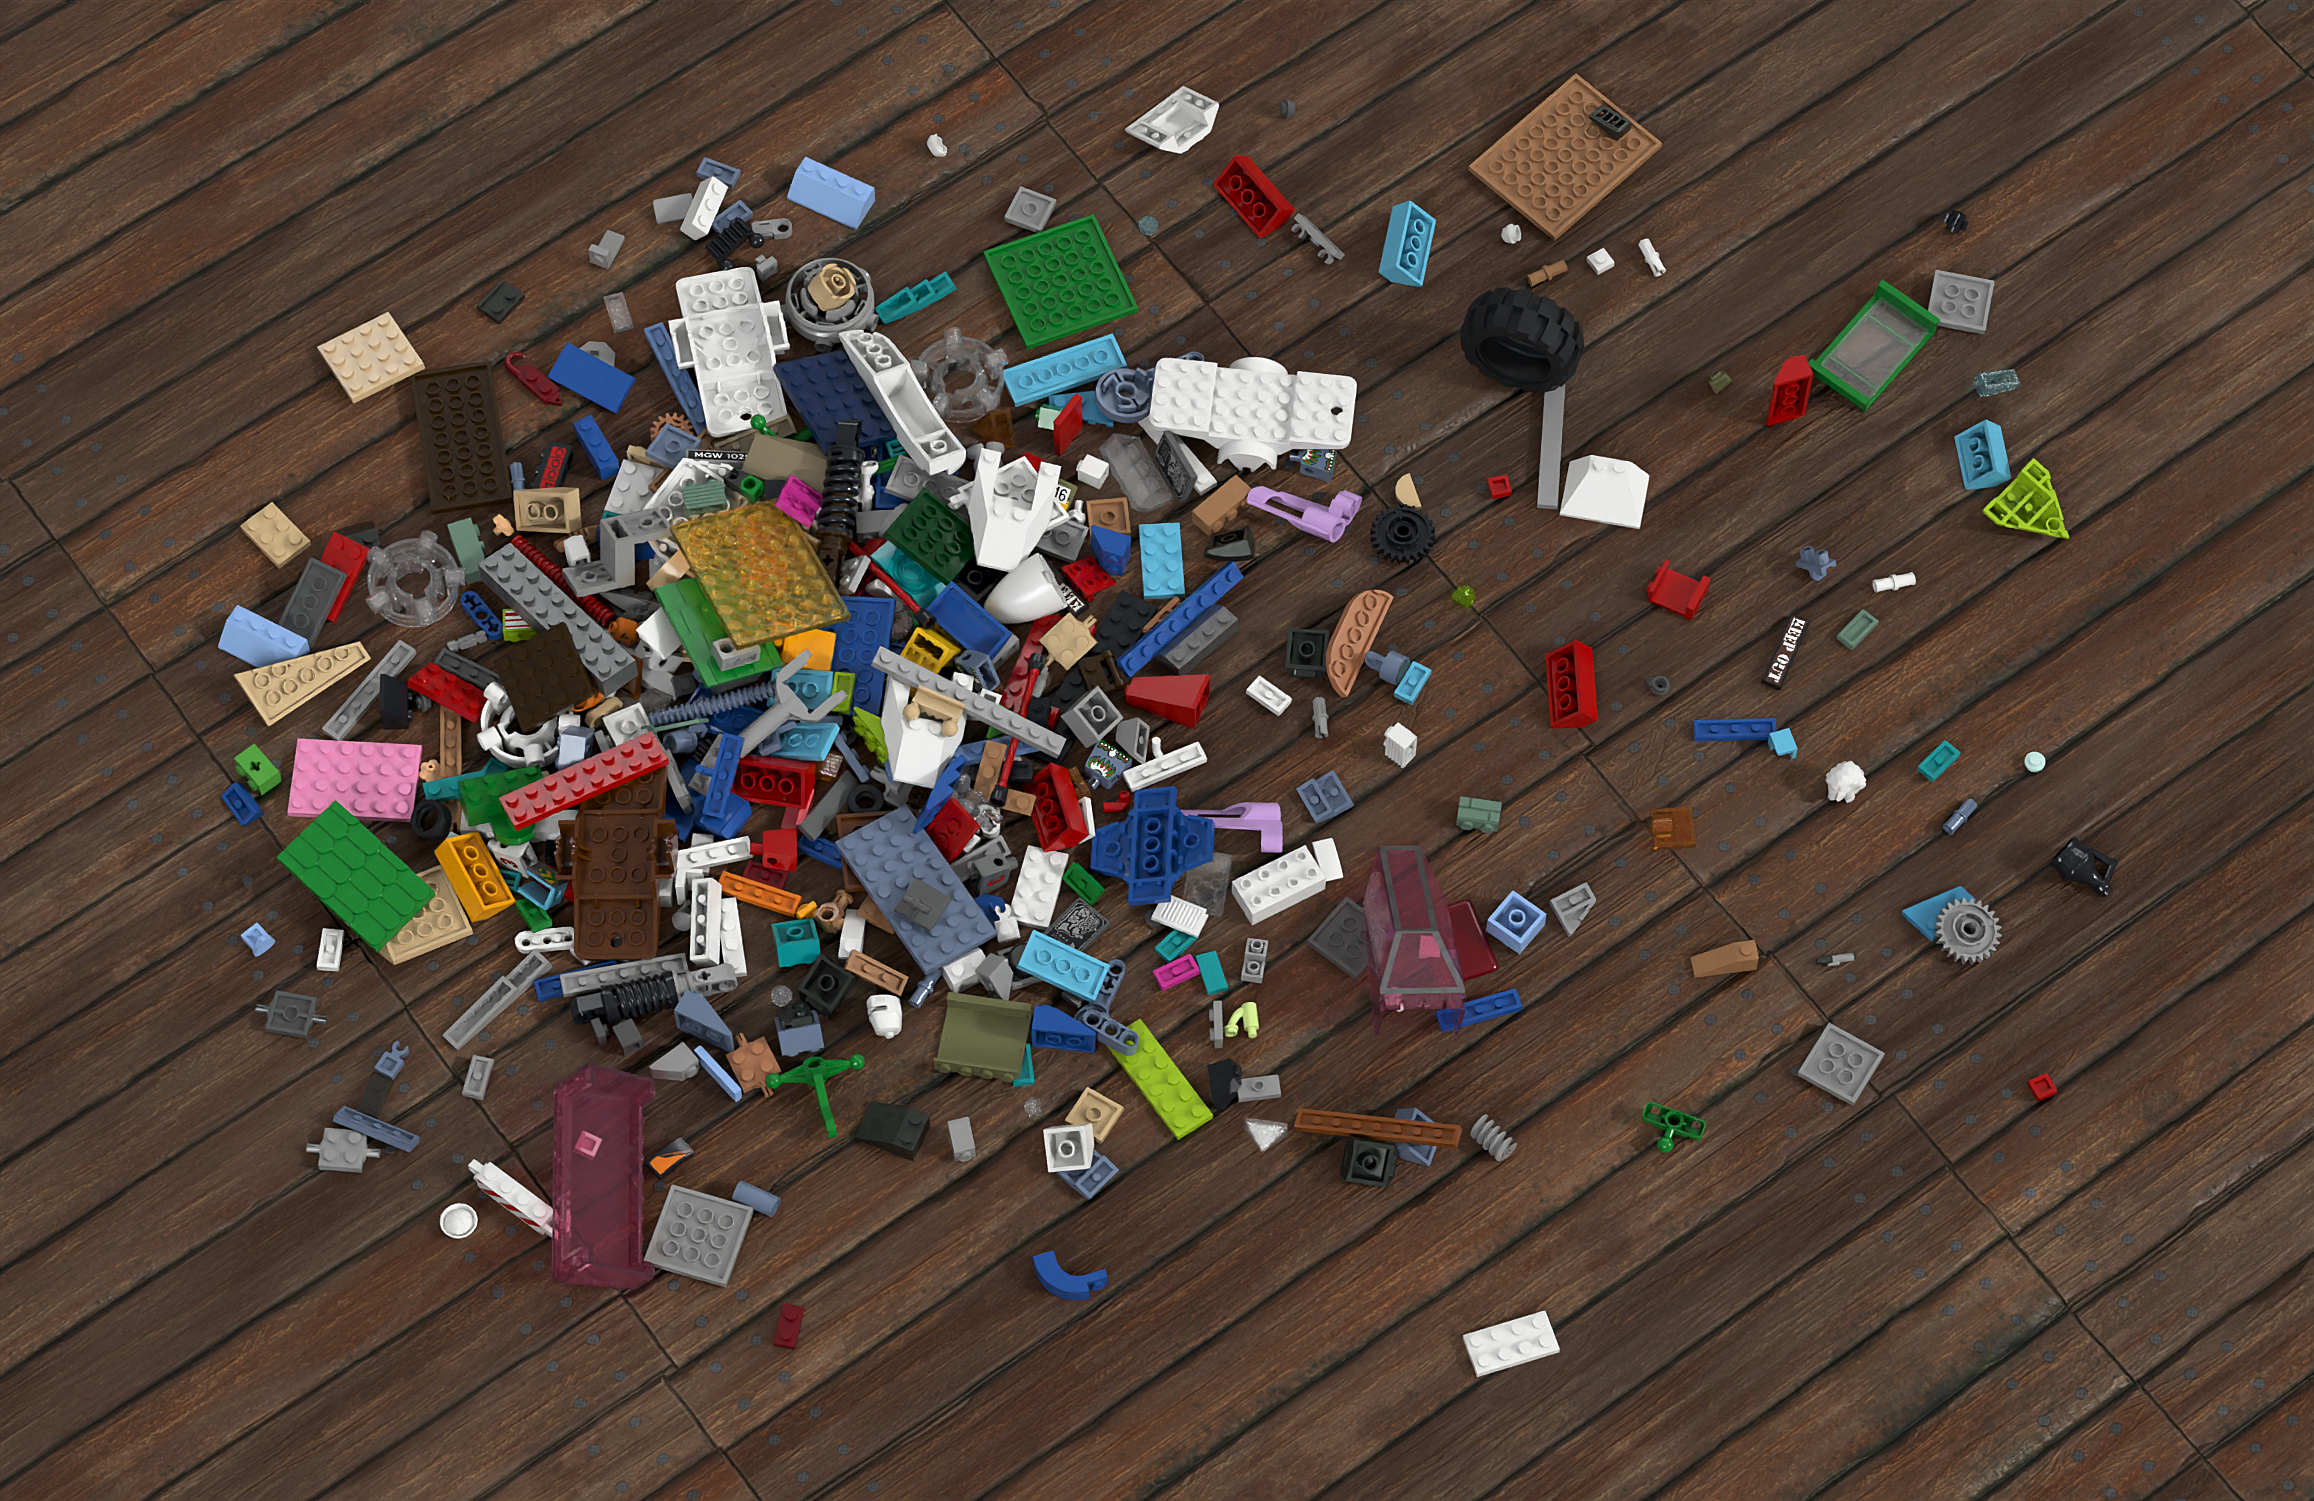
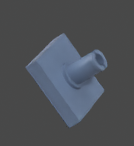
M666 423L645 454L646 457L674 470L680 461L686 458V449L698 450L702 442L701 439Z

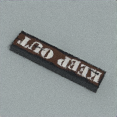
M1035 551L1029 556L1031 557L1036 553L1043 556L1054 574L1059 589L1064 594L1068 605L1064 610L1067 613L1070 612L1076 618L1089 609V604L1040 551Z
M1791 614L1762 678V684L1781 690L1810 625L1809 620Z

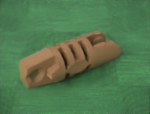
M600 524L567 533L566 536L554 541L555 549L561 553L564 552V541L571 536L582 535L586 546L597 542V526H600Z

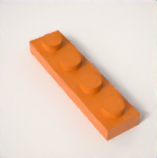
M723 871L718 882L722 885L721 894L732 898L736 897L738 900L794 918L802 901V896Z

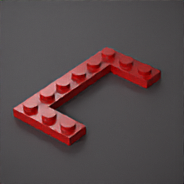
M1048 615L1034 621L1000 699V705L1016 714L1019 713L1029 677L1027 669L1030 655L1032 653L1045 654L1047 648L1039 640L1064 617ZM1095 624L1088 628L1092 637L1096 632ZM1051 707L1048 717V729H1054L1061 713L1059 708Z

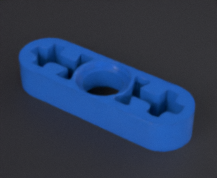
M473 591L463 593L460 600L464 611L480 630L485 631L488 639H500L503 636V625L477 593ZM466 600L474 601L475 608H473L471 603H467ZM480 612L488 614L487 618L483 620L478 619L476 616ZM490 622H491V626H492L494 629H497V630H498L497 632H494V631H491V630H490V626L488 625Z

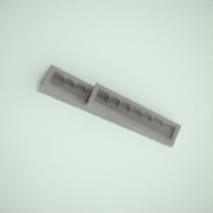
M534 949L506 977L502 976L442 1036L459 1050L534 984V980L540 979L553 968L552 965Z

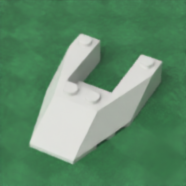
M982 448L968 507L977 565L1011 572L1024 560L1028 559L1031 551L1036 547L1041 536L1048 528L1061 466L1041 462L1032 503L993 495L1002 452Z
M954 672L950 681L972 691L974 676ZM888 675L881 727L884 730V741L889 753L888 759L893 780L933 789L962 741L967 714L962 712L957 723L958 732L952 737H947L942 733L941 727L944 723L942 718L937 720L934 715L928 716L927 712L920 713L918 718L913 721L907 720L903 715V709L908 705L910 685Z

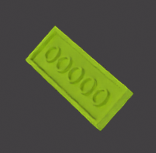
M1141 1019L1127 1026V1028L1133 1030L1139 1036L1138 1050L1134 1055L1126 1056L1107 1046L1177 1140L1213 1118V1114ZM1125 1041V1042H1124V1044H1126V1045H1128V1046H1131V1045L1134 1044L1132 1041Z

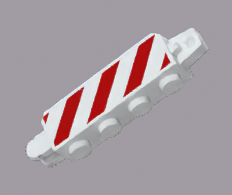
M473 1159L468 1165L469 1170L475 1174L473 1178L477 1181L478 1187L538 1233L542 1235L546 1233L557 1240L560 1235L551 1226L555 1223L561 1229L566 1230L568 1228V1224L556 1215V1211L491 1162L483 1166Z

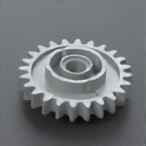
M1963 897L1960 903L1955 899L1952 904L1947 903L1946 909H1941V915L1936 917L1938 923L1934 925V928L1938 929V931L1934 933V936L1940 937L1936 943L1943 944L1941 951L1947 950V957L1954 955L1955 962L1961 958L1962 964L1969 960L1970 964L1973 965L1975 960L1981 963L1983 957L1988 959L1990 953L1993 954L1996 951L1995 947L2000 944L1998 939L2002 936L1998 931L2002 927L1996 925L1999 918L1992 917L1995 911H1987L1989 905L1982 907L1981 900L1975 904L1973 898L1967 902ZM1964 928L1970 929L1972 934H1967Z

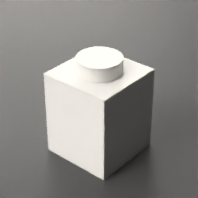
M1087 454L1085 459L1080 460L1077 465L1078 480L1100 489L1109 474V464Z

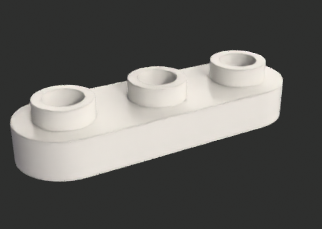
M550 928L534 934L532 931H523L515 938L516 948L524 954H529L534 949L538 952L571 949L574 946V928ZM567 938L572 939L570 942L565 941ZM546 940L551 941L549 944L544 943ZM525 942L530 943L528 946H523Z

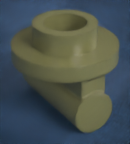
M1720 370L1713 372L1709 376L1710 379L1708 381L1715 394H1718L1732 382L1727 373Z

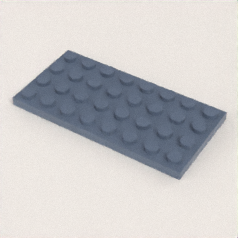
M905 804L836 841L835 847L926 975L996 937L997 932L925 830L922 829L916 835L912 832L917 819ZM915 878L952 898L931 931L894 912L895 907Z

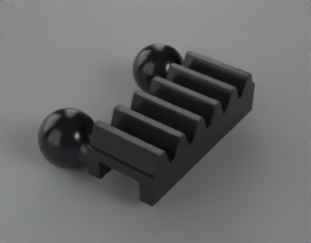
M736 217L734 223L730 222L728 228H724L722 233L717 234L716 239L712 238L711 243L705 245V250L719 264L720 271L735 269V264L732 260L726 258L746 240L749 239L751 247L759 249L764 245L765 239L762 234L754 233L741 218Z

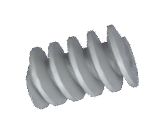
M1485 1114L1474 1124L1470 1135L1473 1139L1477 1138V1143L1483 1144L1482 1147L1485 1150H1489L1491 1156L1495 1155L1496 1161H1502L1512 1154L1517 1143L1510 1145L1512 1137L1504 1139L1505 1131L1498 1134L1500 1126L1492 1128L1494 1121L1486 1122L1488 1115Z

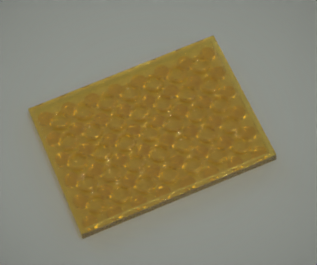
M777 498L670 526V533L737 651L850 620L851 617L849 610L797 520L774 506Z

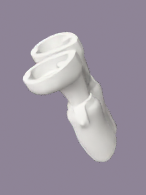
M876 461L863 462L861 465L860 488L858 486L854 487L858 489L859 495L852 498L856 499L857 502H862V512L872 511V498L875 492L870 484V478L879 468ZM858 503L857 506L852 507L856 512H858Z

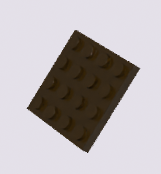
M564 622L557 624L493 661L520 727L526 734L596 695L567 624Z

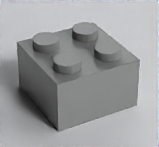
M1099 686L1086 692L1061 715L1062 719L1086 748L1100 741L1123 719V716Z

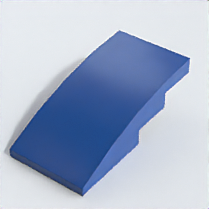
M961 754L939 777L917 817L912 831L915 835L934 820L952 796L953 788L961 776L960 772L968 760L964 755Z

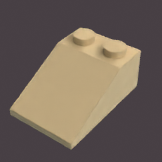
M556 487L513 491L516 531L571 533L582 528L579 488Z

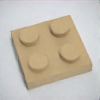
M1087 1087L1065 1119V1124L1092 1123L1093 1138L1102 1144L1124 1111V1107Z

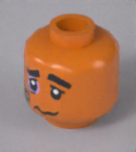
M619 617L615 622L612 621L610 623L608 632L618 644L628 647L633 643L635 644L639 639L638 632L636 631L638 628L637 622Z

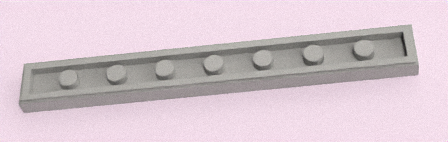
M1565 384L1562 387L1559 386L1556 390L1544 392L1537 508L1557 509Z

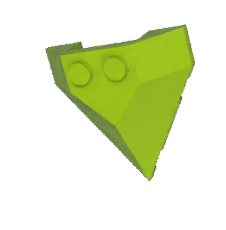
M2034 458L2021 470L2017 478L1982 511L1999 526L2069 539L2068 531L2065 530L2063 524L2064 519L2058 499L2050 482L2049 471Z

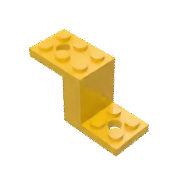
M935 624L929 630L917 627L900 656L938 674L942 667H953V659L956 656H961L966 649ZM910 686L909 696L914 698L918 689Z

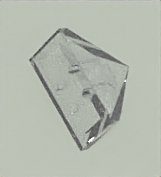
M1245 1118L1244 1130L1262 1153L1287 1136L1288 1124Z

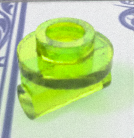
M1467 585L1463 587L1458 586L1452 598L1469 609L1476 598L1475 590Z

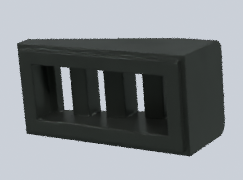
M1603 104L1589 115V119L1616 141L1631 130V122ZM1603 112L1604 114L1599 118L1597 115Z

